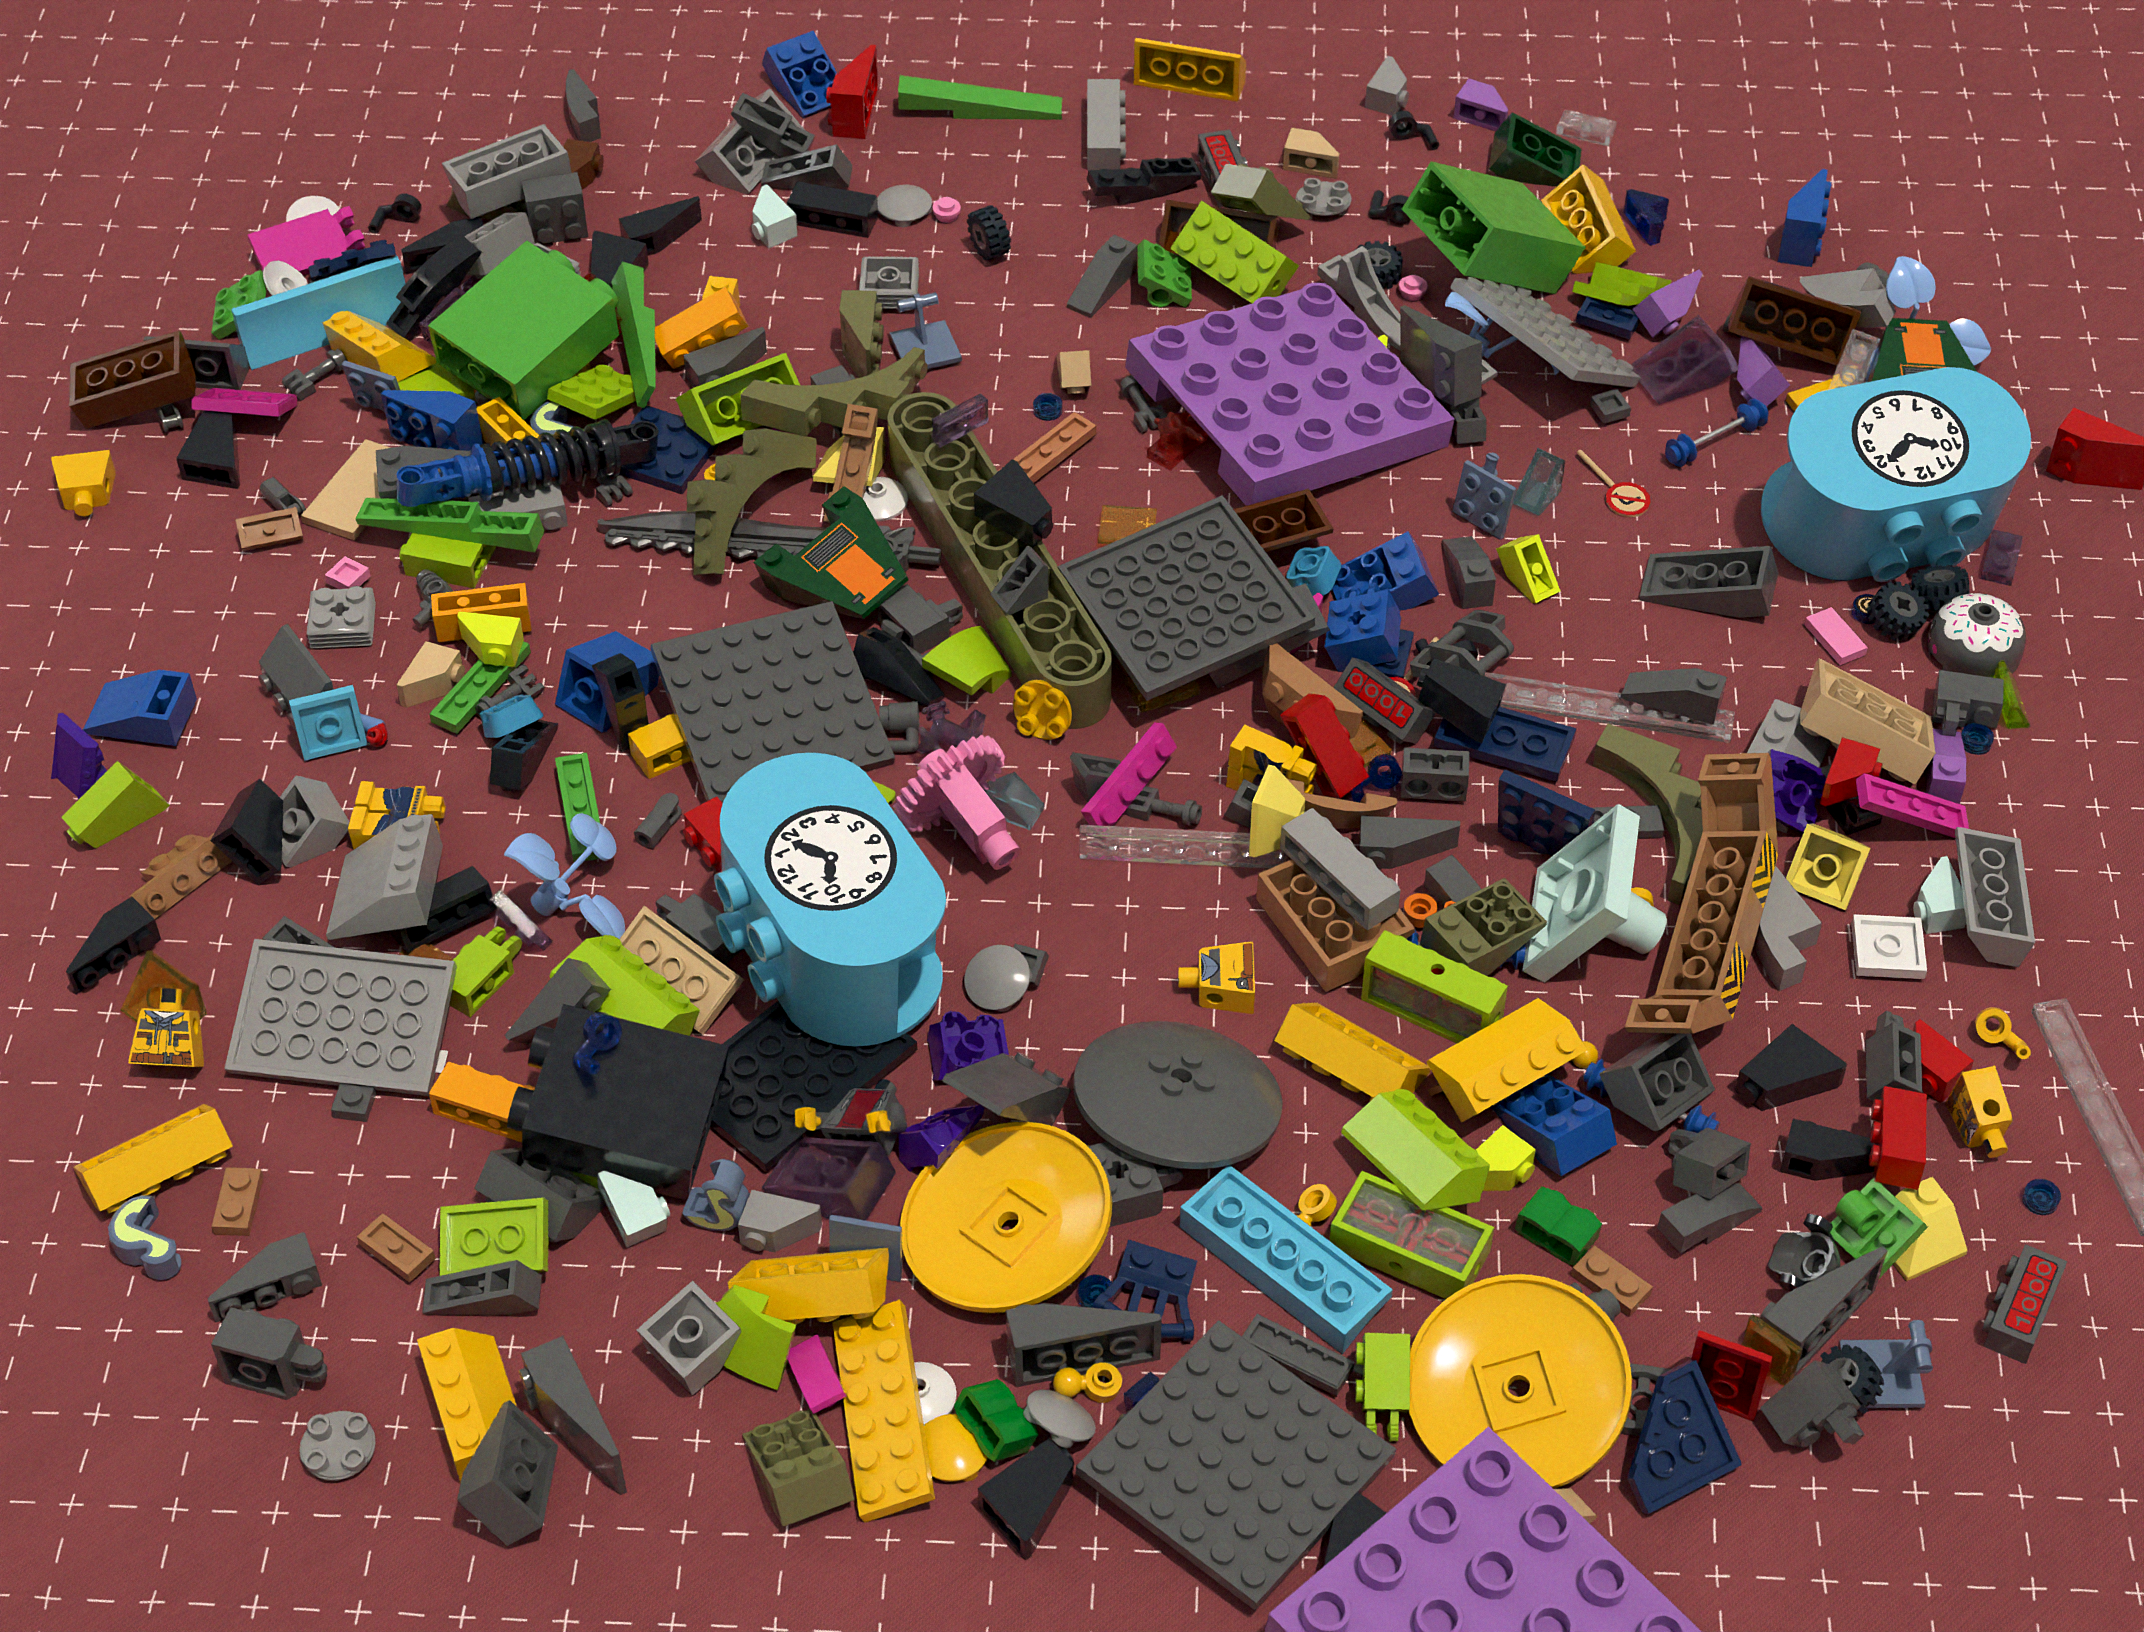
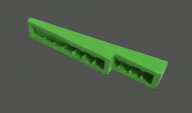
M899 75V110H953V119L1062 120V97Z
M622 261L611 283L619 301L617 311L637 406L645 408L656 388L655 310L644 306V268Z
M365 498L355 518L357 524L529 552L536 551L545 532L538 513L481 511L478 502L435 501L415 507H407L400 504L397 499Z

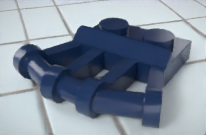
M1128 1239L1117 1278L1105 1292H1102L1097 1297L1091 1308L1121 1310L1112 1301L1126 1288L1133 1291L1127 1311L1137 1312L1141 1296L1145 1294L1157 1298L1153 1313L1160 1314L1162 1319L1166 1301L1175 1304L1178 1323L1162 1324L1161 1338H1181L1183 1342L1193 1341L1194 1325L1192 1319H1190L1187 1298L1197 1260Z

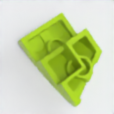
M1596 262L1590 284L1575 281L1572 292L1619 305H1638L1651 293L1669 285L1671 280Z
M438 363L398 382L400 390L451 391L475 401L474 388Z
M981 626L971 627L954 634L922 658L923 668L970 695H973L979 688L993 694L1012 676V671Z
M734 1284L719 1302H715L741 1329V1333L723 1366L754 1382L778 1390L782 1383L796 1325L765 1315L769 1300L768 1295Z

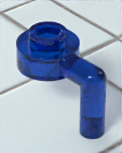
M1387 754L1378 755L1373 758L1368 765L1367 774L1369 777L1350 791L1353 801L1360 803L1365 795L1363 788L1371 784L1380 789H1389L1397 785L1402 776L1397 759ZM1382 766H1389V769L1385 772L1378 771Z
M606 1012L594 1013L586 1020L583 1027V1035L586 1041L573 1056L574 1064L591 1075L597 1074L600 1070L599 1062L591 1058V1056L597 1049L608 1050L614 1047L622 1035V1027L618 1019ZM599 1024H603V1031L596 1035V1028Z

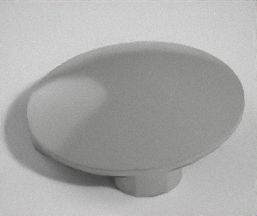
M1308 178L1304 181V186L1297 192L1296 200L1302 203L1303 209L1308 213L1334 215L1343 212L1350 206L1351 194L1348 191V184L1344 181L1326 182L1320 181L1317 178Z
M913 185L890 187L884 190L877 198L878 213L889 220L895 221L898 227H908L912 221L920 219L932 211V199L928 192Z
M993 945L978 952L969 962L964 977L965 989L970 999L976 1005L987 1010L1005 1012L1019 1001L1026 992L1032 979V971L1027 960L1018 950L1007 945Z
M1036 1390L1027 1399V1406L1023 1411V1415L1031 1423L1040 1425L1051 1433V1437L1056 1444L1068 1448L1072 1446L1073 1442L1086 1441L1093 1437L1096 1430L1093 1418L1083 1406L1070 1397L1051 1390Z
M336 1411L326 1415H315L308 1421L307 1430L300 1443L301 1460L305 1468L312 1475L320 1479L335 1481L351 1477L367 1465L374 1453L376 1444L374 1430L365 1415L361 1413Z

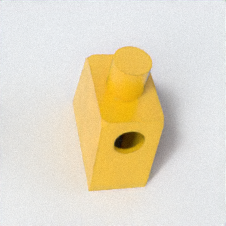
M110 450L51 457L65 509L74 510L79 516H88L92 514L93 507L106 506L109 503L116 475Z

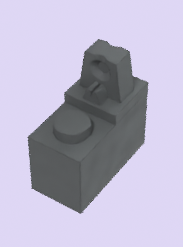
M905 584L877 607V615L880 624H882L883 620H890L901 627L904 632L900 640L922 654L949 638V629L963 618V607L955 598L936 605L931 599L926 601L921 593H916L908 584Z
M1939 670L1933 692L1932 722L1942 724V735L1955 736L1956 728L1958 726L1964 727L1965 723L1997 728L2003 706L2004 679Z
M1708 1127L1699 1133L1677 1129L1670 1134L1669 1153L1675 1155L1672 1162V1169L1674 1171L1673 1185L1709 1199L1713 1198L1747 1175L1751 1143Z
M1816 1360L1810 1363L1760 1407L1782 1441L1786 1444L1798 1447L1809 1446L1820 1438V1432L1824 1428L1830 1434L1836 1432L1843 1442L1852 1445L1865 1436L1854 1418L1857 1414L1856 1410L1861 1407L1834 1367Z

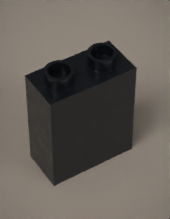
M563 1004L555 1029L541 1025L537 1027L530 1048L528 1066L541 1069L535 1090L523 1087L516 1089L508 1115L507 1128L522 1132V1159L598 1178V1173L607 1171L650 1186L655 1193L687 1201L724 1084L729 1046Z

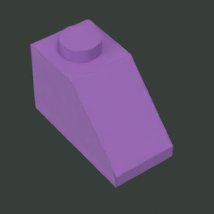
M1468 79L1456 96L1454 119L1496 132L1508 116V108L1494 86Z

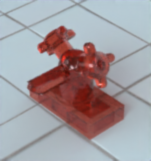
M1182 406L1178 413L1169 412L1166 418L1154 419V423L1158 425V430L1161 434L1160 438L1147 449V458L1171 471L1201 443L1207 441L1209 436L1201 426L1188 420L1190 414Z

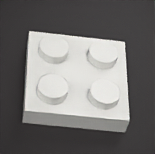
M1853 914L1851 926L1856 976L1925 979L1927 964L1921 918Z

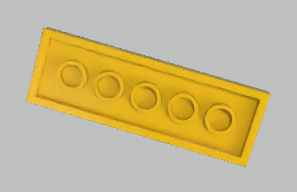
M899 1299L880 1306L874 1312V1315L870 1317L855 1319L853 1316L833 1322L840 1381L846 1394L843 1402L860 1518L864 1522H868L934 1500V1487L905 1305Z

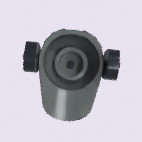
M1808 1213L1803 1224L1811 1232L1783 1233L1777 1241L1768 1266L1772 1271L1781 1275L1778 1283L1789 1292L1839 1268L1841 1265L1840 1254L1831 1234L1833 1225L1823 1217Z

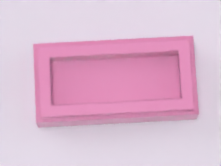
M1832 607L1806 617L1804 623L1806 628L1839 665L1866 655L1868 647Z

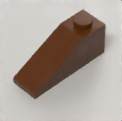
M567 139L563 147L568 152L571 172L578 173L581 189L583 190L594 182L598 171H602L604 157L600 155L599 143Z

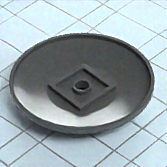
M1150 1021L1118 1027L1106 1032L1090 1043L1079 1057L1073 1079L1074 1097L1081 1114L1088 1124L1101 1137L1120 1150L1159 1165L1185 1169H1207L1240 1162L1259 1152L1268 1144L1278 1129L1282 1114V1095L1279 1085L1262 1060L1235 1040L1196 1025L1169 1021Z

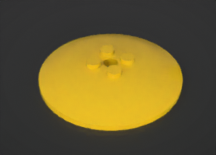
M1010 1122L974 1131L961 1141L938 1169L934 1165L926 1166L914 1181L906 1197L900 1227H902V1249L906 1261L916 1279L927 1291L941 1301L957 1308L982 1313L1006 1312V1310L1014 1309L1023 1304L1035 1305L1074 1282L1087 1269L1101 1249L1107 1236L1112 1216V1194L1107 1175L1101 1162L1085 1143L1067 1131L1054 1126L1034 1122ZM1019 1220L1013 1229H1001L1006 1221Z
M1511 1274L1491 1277L1472 1283L1448 1297L1430 1314L1418 1331L1410 1350L1409 1413L1421 1441L1442 1466L1487 1427H1490L1539 1476L1555 1489L1578 1479L1596 1466L1611 1450L1626 1423L1632 1397V1375L1629 1357L1621 1335L1607 1314L1594 1301L1573 1287L1557 1280L1535 1275ZM1516 1380H1524L1530 1385V1389L1526 1395L1516 1397L1508 1391L1510 1384Z

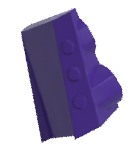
M59 713L55 733L51 779L57 778L79 800L107 772L106 768L102 765L104 756L99 748V744L66 714Z
M1771 749L1768 753L1772 763L1776 821L1803 834L1807 824H1815L1817 818L1815 801L1816 798L1822 797L1827 778L1821 773L1822 769L1804 759Z
M948 1011L940 1022L929 1026L927 1042H929L934 1074L933 1080H943L945 1074L1002 1053L1009 1055L1003 1019H996L990 1015H980L976 1020L968 1021L960 1012Z
M981 1104L946 1108L925 1118L920 1123L907 1127L904 1132L898 1133L899 1160L909 1172L919 1166L934 1165L938 1169L979 1122L985 1108Z

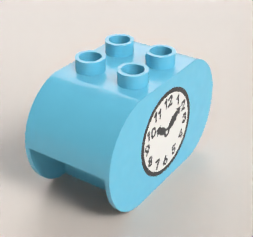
M1957 367L1933 369L1813 394L1797 407L1788 427L1787 446L1791 461L1779 467L1770 476L1765 485L1761 499V517L1764 528L1775 548L1788 561L1800 569L1822 578L1845 581L1873 576L1877 582H1887L1900 577L1908 568L1927 564H1930L1932 568L1936 567V565H1952L1953 567L1959 564L1967 555L1982 546L1991 534L2030 453L2031 433L2028 421L2016 400L2002 386L1978 372Z
M797 753L771 759L746 772L727 793L720 813L722 872L714 875V882L724 908V913L716 916V924L725 946L731 953L745 949L753 961L752 964L748 965V973L759 998L765 1003L777 998L791 1021L801 1030L815 1038L843 1046H868L887 1042L907 1033L922 1022L932 1011L939 999L943 984L942 965L935 952L936 931L945 913L946 893L938 873L871 778L854 763L829 754Z

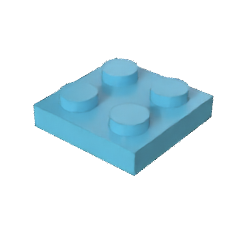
M353 685L289 700L304 761L368 745Z

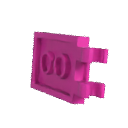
M350 206L341 208L334 215H331L329 210L325 209L248 234V241L262 272L268 263L282 261L293 266L304 276L310 274L308 266L314 265L313 261L323 258L333 259L342 256L341 252L365 248L363 243L365 238L361 229L354 230L347 236H345L342 228H349L354 225L352 219L354 214Z

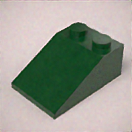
M1511 112L1494 133L1489 170L1508 180L1557 187L1579 168L1582 148Z

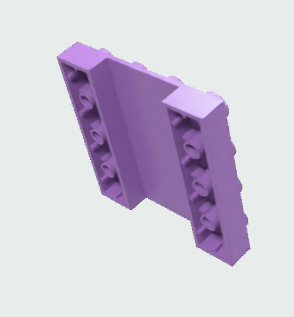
M1309 283L1298 291L1277 297H1261L1253 304L1225 312L1213 311L1204 318L1177 326H1161L1153 333L1129 339L1125 368L1155 402L1174 396L1222 450L1218 474L1246 506L1308 488L1311 491L1449 446L1455 419L1434 398L1432 392L1425 388L1408 371L1400 359L1388 350L1369 330L1367 324L1359 319L1336 295L1335 290L1326 283Z
M1490 1427L1481 1432L1272 1610L1268 1615L1265 1632H1702Z

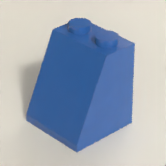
M617 631L566 649L555 705L602 733L607 731L612 724L592 665L622 653L635 662L646 696L658 685L660 676L651 651Z

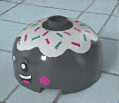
M1965 594L1949 600L1937 611L1929 630L1927 649L1929 655H1933L1943 665L1942 670L1991 678H1997L2006 674L2010 676L2020 665L2026 645V630L2020 615L2005 601L1987 594Z

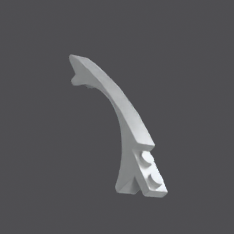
M1361 246L1343 257L1338 255L1318 266L1317 275L1355 307L1354 314L1363 320L1368 328L1378 336H1387V343L1400 351V314L1384 292L1375 274L1368 250ZM1482 359L1483 385L1495 378L1498 372Z

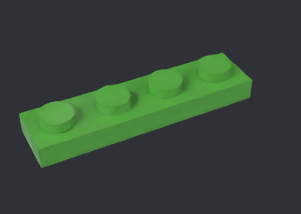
M523 641L515 667L484 664L479 659L430 712L431 723L457 734L477 713L475 706L479 704V699L483 696L490 698L505 682L509 673L514 671L531 653L530 644Z
M587 752L555 758L573 862L583 854L587 847L581 844L573 835L570 828L571 819L576 814L583 813L600 823ZM592 851L585 861L600 858Z

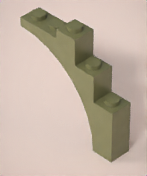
M913 347L903 358L887 368L868 376L845 382L799 386L775 384L754 379L741 394L742 420L801 436H807L820 422L843 427L848 404L877 408L878 418L888 420V412L891 406L900 398L911 394L916 384L925 378L928 365L925 362V350Z
M765 428L743 431V455L716 456L715 480L708 479L688 482L687 512L696 514L694 575L711 576L724 574L729 538L741 508L751 494L774 475L785 470L816 468L817 438Z
M1608 723L1596 744L1592 766L1617 777L1635 789L1651 805H1659L1661 818L1673 842L1676 868L1671 881L1668 901L1680 905L1684 898L1703 833L1700 784L1695 780L1680 775L1683 764L1678 763L1681 749Z

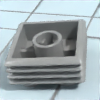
M863 257L859 290L877 291V303H882L883 308L897 309V300L912 298L913 294L918 293L919 259L917 257Z
M353 586L349 589L321 588L311 591L307 624L310 648L372 645L376 607L373 588Z

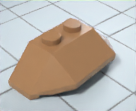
M1277 643L1269 645L1262 668V695L1268 713L1285 726L1280 714L1308 693L1325 695L1333 702L1336 708L1335 714L1340 724L1344 725L1348 730L1350 739L1356 737L1364 711Z

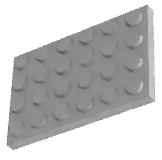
M1473 277L1454 279L1450 287L1453 291L1463 296L1473 306L1570 379L1626 387H1636L1641 377L1632 371V365L1624 360L1615 359L1611 356L1613 352L1606 346L1596 345L1591 341L1592 336L1589 333L1573 328L1570 319L1561 314L1553 313L1551 305L1547 302L1534 299L1530 296L1532 292L1528 288L1514 287L1503 283L1496 284L1489 280L1481 282Z
M254 939L225 1070L232 1074L339 1086L340 1083L374 1087L375 1090L429 1096L433 1086L457 964L455 961Z

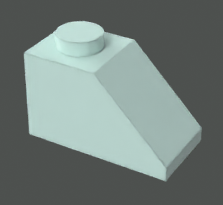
M767 184L762 186L752 211L753 224L751 228L755 238L761 240L768 248H771L798 236L796 214Z
M1948 856L1940 858L1921 886L1917 902L1913 905L1915 918H1921L1926 934L1962 929L1966 925L1962 887Z
M607 1171L598 1173V1188L626 1247L666 1231L667 1217H670V1211L663 1197L657 1198L652 1187Z

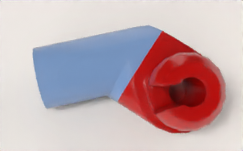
M360 713L364 731L367 733V741L374 747L384 745L388 739V732L384 721Z

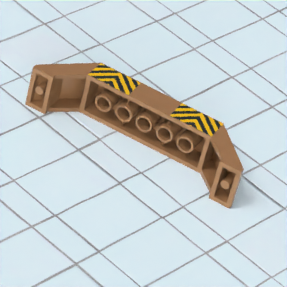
M1769 753L1705 754L1698 778L1701 788L1703 833L1656 994L1647 999H1633L1625 1025L1627 1032L1696 1033L1733 1020L1778 859L1772 763Z

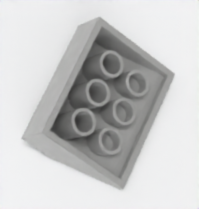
M433 814L411 815L399 819L345 855L326 932L328 940L427 925L443 849Z

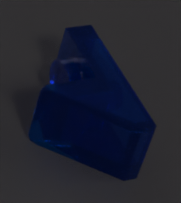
M1634 189L1626 190L1623 213L1650 246L1660 243L1661 232L1664 228L1663 221L1667 218L1669 199Z

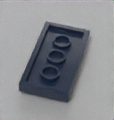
M1499 707L1483 743L1475 741L1443 718L1434 738V747L1444 750L1469 751V757L1557 782L1575 739L1577 728Z

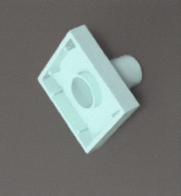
M1617 804L1537 868L1532 906L1547 921V925L1526 943L1523 971L1545 983L1604 937L1622 946L1629 947L1640 954L1648 953L1659 942L1666 927V914L1651 906L1648 901L1631 891L1640 820L1639 815Z

